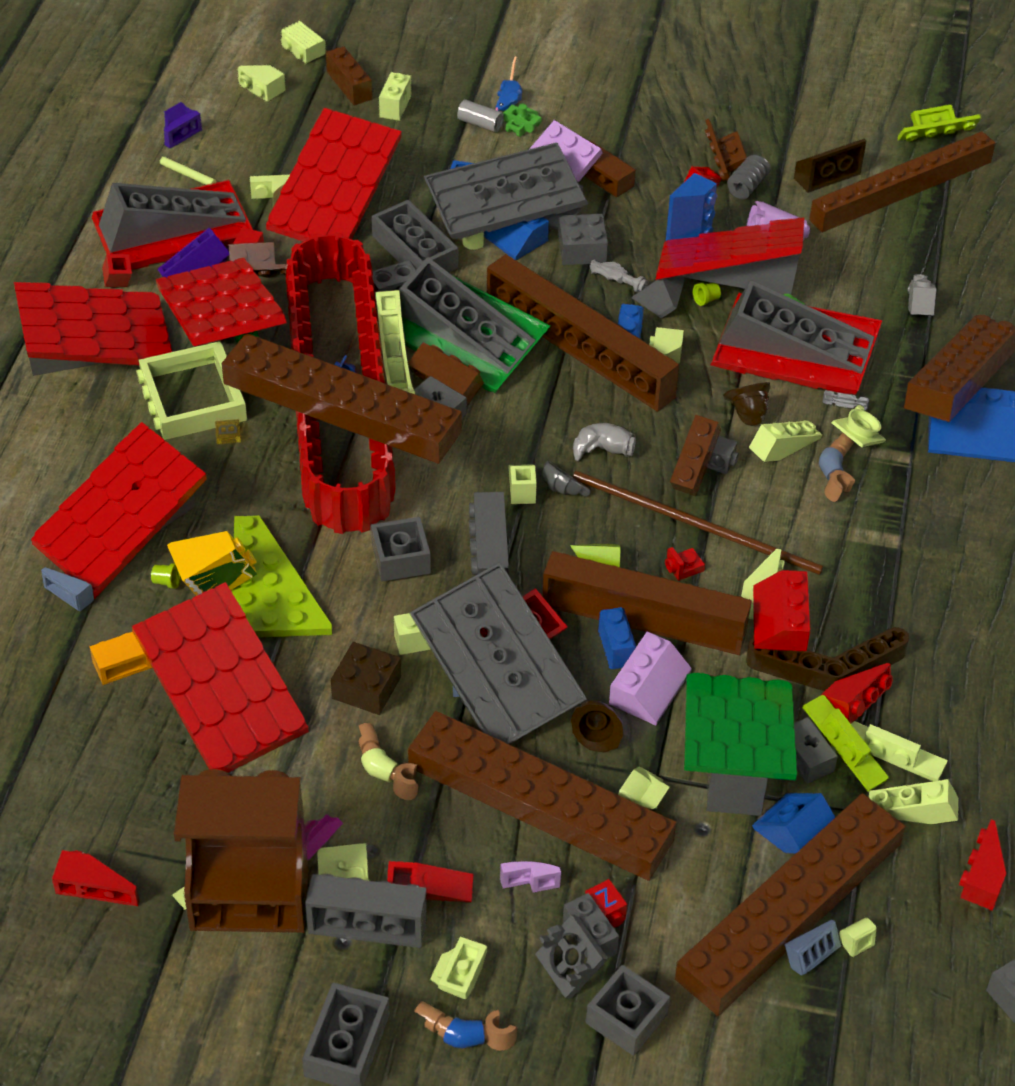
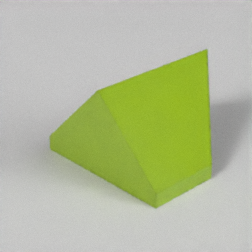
M618 544L570 545L579 558L620 567V545Z

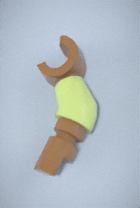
M370 723L359 725L362 736L358 742L362 751L361 761L364 769L369 775L387 782L394 780L393 791L399 798L405 800L414 799L418 793V784L414 780L417 765L413 763L399 765L381 749L374 726Z

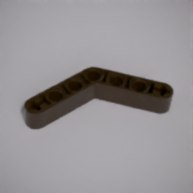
M893 627L834 658L809 650L754 649L753 637L748 644L746 663L753 670L825 691L835 681L885 663L893 665L902 660L906 654L909 634L902 628Z

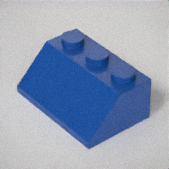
M694 173L670 195L666 241L699 237V234L713 232L712 222L715 216L714 204L717 199V183Z
M544 217L529 222L522 221L491 232L484 231V237L514 260H518L548 241L549 221Z

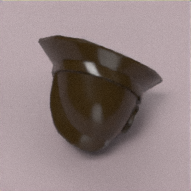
M770 382L739 387L723 394L724 399L730 401L735 407L738 417L745 425L754 426L763 421L769 407L768 392L771 388Z
M600 700L584 701L579 707L575 708L571 724L573 734L579 743L587 749L597 752H607L618 748L624 735L623 725L610 706Z

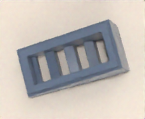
M46 567L41 570L44 587L76 610L82 611L93 602L94 596L91 584Z
M830 920L785 944L791 969L803 975L841 947L834 920ZM830 933L831 942L828 943L826 935ZM820 940H822L823 946L821 947L819 945Z

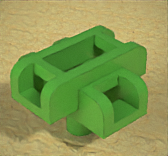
M520 104L518 107L511 105L503 113L504 121L507 123L506 131L509 133L512 131L519 137L526 132H533L535 126H539L542 120L539 112L528 108L525 104Z

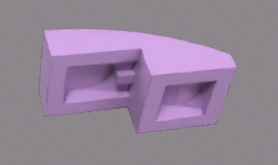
M539 862L502 863L500 866L502 888L530 883L532 892L560 887V867Z

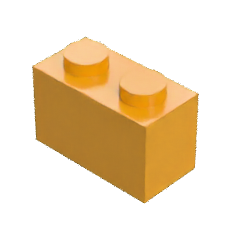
M133 632L125 633L116 638L90 646L92 662L103 685L152 668Z

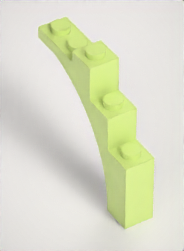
M399 290L375 292L385 384L415 394L406 356Z

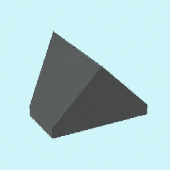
M673 276L658 279L631 298L660 318H663L677 308L685 278Z

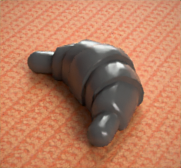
M546 461L542 476L550 490L562 494H581L585 497L591 494V490L561 470L552 461Z

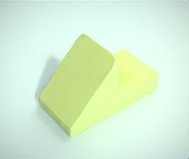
M290 175L250 176L251 198H273L274 207Z

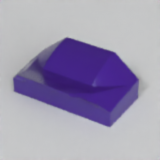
M182 102L164 111V143L168 148L171 149L202 131L201 114L196 110L189 109Z

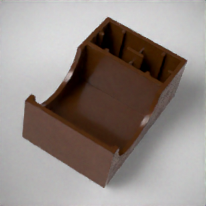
M208 769L202 771L199 775H181L174 839L177 842H181V838L186 840L184 898L190 931L304 933L309 869L300 777H289L284 772L276 770L264 771L257 776H231L227 772L218 769Z

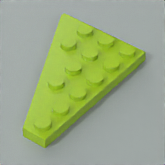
M259 515L234 516V539L238 537L245 547V552L250 550L257 562L254 564L257 575L232 589V593L258 637L332 635V624Z

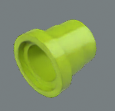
M698 283L693 288V297L699 306L707 305L708 302L717 300L721 296V290L717 283Z
M175 563L170 565H154L151 571V580L154 584L167 585L171 589H176L180 584L181 576Z

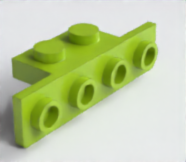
M952 105L913 111L911 118L914 126L904 128L897 138L898 141H913L918 137L926 136V138H931L940 133L952 134L962 129L969 131L976 127L981 120V116L979 114L956 119Z
M824 695L803 706L806 713L868 792L887 781L888 775L870 754L872 750L838 708L835 709Z

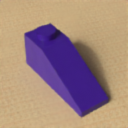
M209 227L160 266L158 271L162 277L167 278L170 275L186 271L190 272V270L207 266L212 267V265L225 262L229 251Z

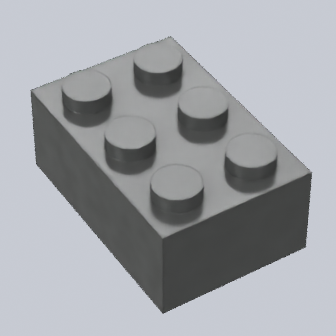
M332 982L302 1058L304 1077L335 1086H364L390 1016L389 998Z

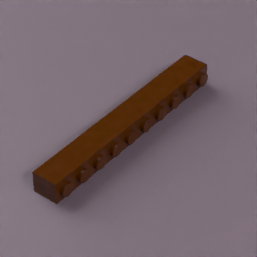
M981 131L812 200L809 221L823 233L991 163L996 143Z

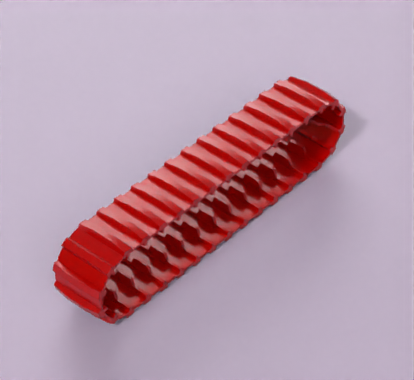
M342 233L310 235L309 239L301 244L296 243L291 248V259H287L286 264L291 350L313 357V354H311L313 349L312 338H310L311 323L309 322L310 312L307 285L315 281L319 284L322 279H337V282H340L341 279L353 283L356 318H358L357 332L360 334L359 350H362L360 351L361 366H363L362 375L385 383L370 255L365 254L363 243L359 240L344 237ZM296 411L302 496L305 507L310 508L312 520L318 526L324 525L334 529V533L344 534L345 531H360L363 533L370 530L371 524H376L380 520L385 521L390 514V505L394 501L396 489L392 446L369 438L370 451H374L371 453V468L378 469L373 471V481L365 485L359 482L358 487L341 488V484L338 483L336 487L324 483L323 475L318 474L323 472L322 457L317 456L321 454L320 439H316L320 437L319 422L316 421L318 419Z

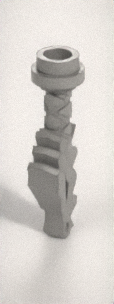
M592 260L589 266L591 274L599 273L605 276L607 280L614 279L618 283H627L633 286L634 291L637 293L649 286V281L645 277L639 276L635 278L628 275L627 270H624V267H621L616 262L599 263Z

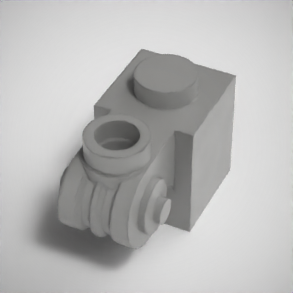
M914 275V279L911 280L907 289L909 293L908 310L911 314L934 315L936 287L931 281L927 280L928 276Z

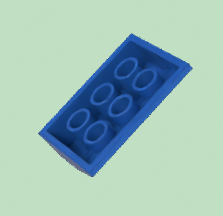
M981 388L950 422L929 416L928 453L1015 462V391Z

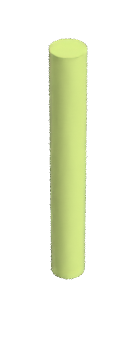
M162 157L160 160L161 165L205 185L216 183L215 179L171 159Z

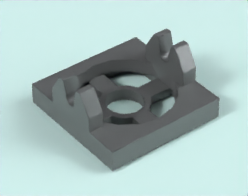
M571 915L562 925L548 928L547 932L549 935L539 938L543 946L535 953L564 997L570 999L608 960L577 915ZM574 934L582 940L578 945H571L566 936ZM559 945L563 950V961L556 967L554 964V952L556 946ZM575 948L579 953V959L575 965H571L568 960V954L570 950ZM587 950L588 959L585 964L583 963L585 958L584 952ZM569 968L574 969L576 972L566 977L562 976Z

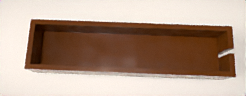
M975 315L908 382L904 408L950 422L1015 352V326L1008 321L996 323V320L991 319L987 315Z
M552 551L543 574L542 597L552 609L599 620L601 610L622 607L632 629L736 655L741 653L747 634L752 602L750 599Z

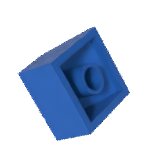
M787 793L752 826L754 830L784 853H797L826 827L835 816L822 793Z

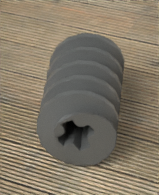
M759 155L748 156L728 179L727 184L730 193L739 199L749 197L754 189L770 173L771 168L768 161Z

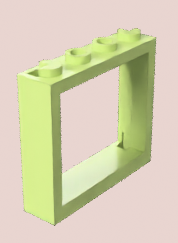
M221 341L139 360L140 370H136L139 384L144 383V386H142L145 400H150L147 402L150 415H155V418H153L155 429H160L164 440L218 428L222 425L226 426L247 421L246 405L241 391L223 383L221 363L227 356ZM215 363L230 402L167 417L152 377Z

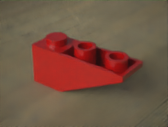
M885 663L835 681L821 695H824L835 709L838 708L849 723L852 724L892 686L891 664Z
M991 819L987 829L981 828L976 842L980 844L979 850L973 848L968 864L972 867L970 871L964 870L959 886L964 887L960 898L993 911L1006 876V870L996 822Z
M389 861L387 882L391 884H414L426 888V900L472 902L473 874L421 863Z

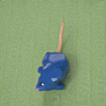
M516 56L513 60L510 80H503L500 87L501 91L497 93V96H500L496 105L497 111H506L511 105L517 104L522 99V87L517 81H513Z

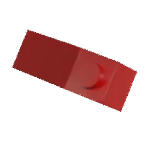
M78 850L61 851L52 877L56 894L131 906L139 905L137 886L90 854H85Z

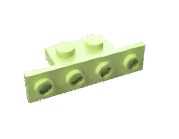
M855 721L851 724L872 750L870 752L871 755L931 781L939 780L948 760L920 749L921 745L870 724L867 727Z

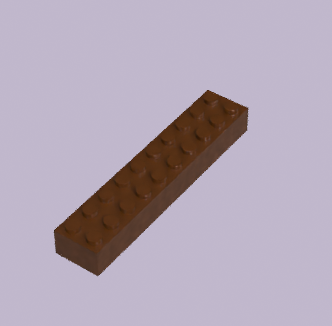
M506 254L487 267V293L550 325L548 331L543 335L544 339L657 412L676 398L679 364L673 359L659 352L656 348L651 347L637 336L629 333L621 326L610 321L585 303L577 300L569 293L558 288Z
M247 333L221 363L223 383L225 385L437 464L442 461L462 432V411Z
M438 711L433 713L408 748V763L416 764L417 772L647 881H650L674 842L676 821Z
M862 793L679 959L676 966L675 980L714 1014L719 1016L787 952L786 943L812 929L901 845L906 826Z

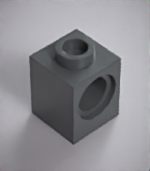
M719 436L707 468L727 474L731 465L735 466L739 458V453L736 452L737 442Z

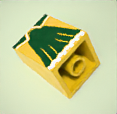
M228 531L175 541L167 545L182 581L196 596L212 588L214 589L225 582L230 590L257 575L254 564L257 562L250 550L245 552V547L238 537L234 539Z

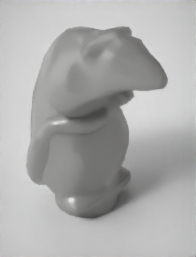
M597 423L581 429L578 437L573 442L575 460L579 461L585 453H590L596 447L605 449L612 454H624L625 457L632 456L636 437H632V433L625 428L610 423Z

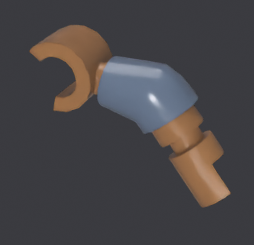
M844 433L830 447L825 448L819 457V467L828 480L824 492L826 497L833 502L839 499L842 489L844 492H850L855 482V479L843 470V457L854 444V441Z

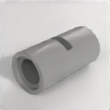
M468 100L461 102L457 113L459 120L495 133L500 130L504 120L502 112Z

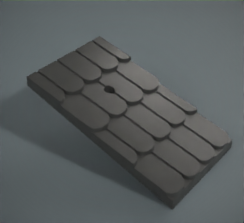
M557 142L424 176L452 239H462L484 231L491 232L522 221L529 222L553 213L557 215L588 205Z
M500 562L409 612L480 731L510 744L587 699ZM481 628L486 629V637H482L479 632Z

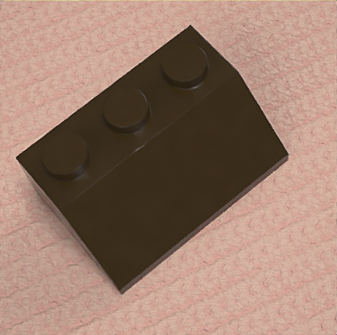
M861 139L797 161L794 179L809 193L860 175L866 140Z

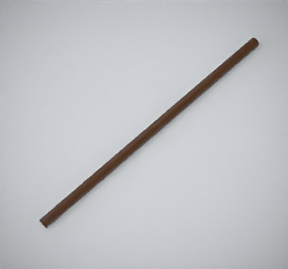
M575 471L573 474V478L580 483L770 556L778 549L579 471ZM781 550L780 560H785L784 562L815 574H821L823 570L822 565Z

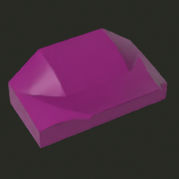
M326 814L322 819L308 820L304 824L308 860L343 824L338 817H330Z

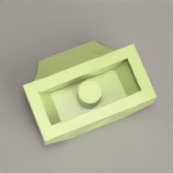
M637 767L629 775L618 795L647 809L657 808L670 787L663 783V779L641 767Z
M460 937L455 948L441 955L430 980L438 984V989L466 999L471 994L482 970L487 946Z

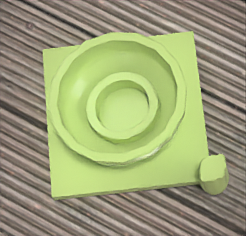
M861 405L852 409L847 418L832 421L834 426L861 447L886 441L878 433L881 430L880 422L872 414L864 411Z
M366 843L325 847L317 851L319 875L331 874L335 877L343 878L357 877L370 881L368 878Z

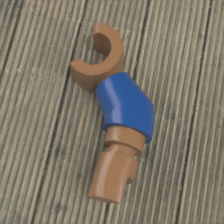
M424 1001L415 1009L416 1013L426 1018L425 1027L434 1033L438 1031V1035L443 1037L444 1042L455 1048L463 1049L483 1044L485 1039L487 1045L492 1049L507 1050L515 1044L517 1038L516 1026L510 1025L505 1029H499V1010L491 1012L487 1016L485 1024H482L481 1020H462L458 1017L453 1019L450 1016L445 1018V1013Z

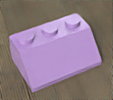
M646 632L612 682L609 705L656 726L685 682L687 674L691 673L692 668L670 641Z

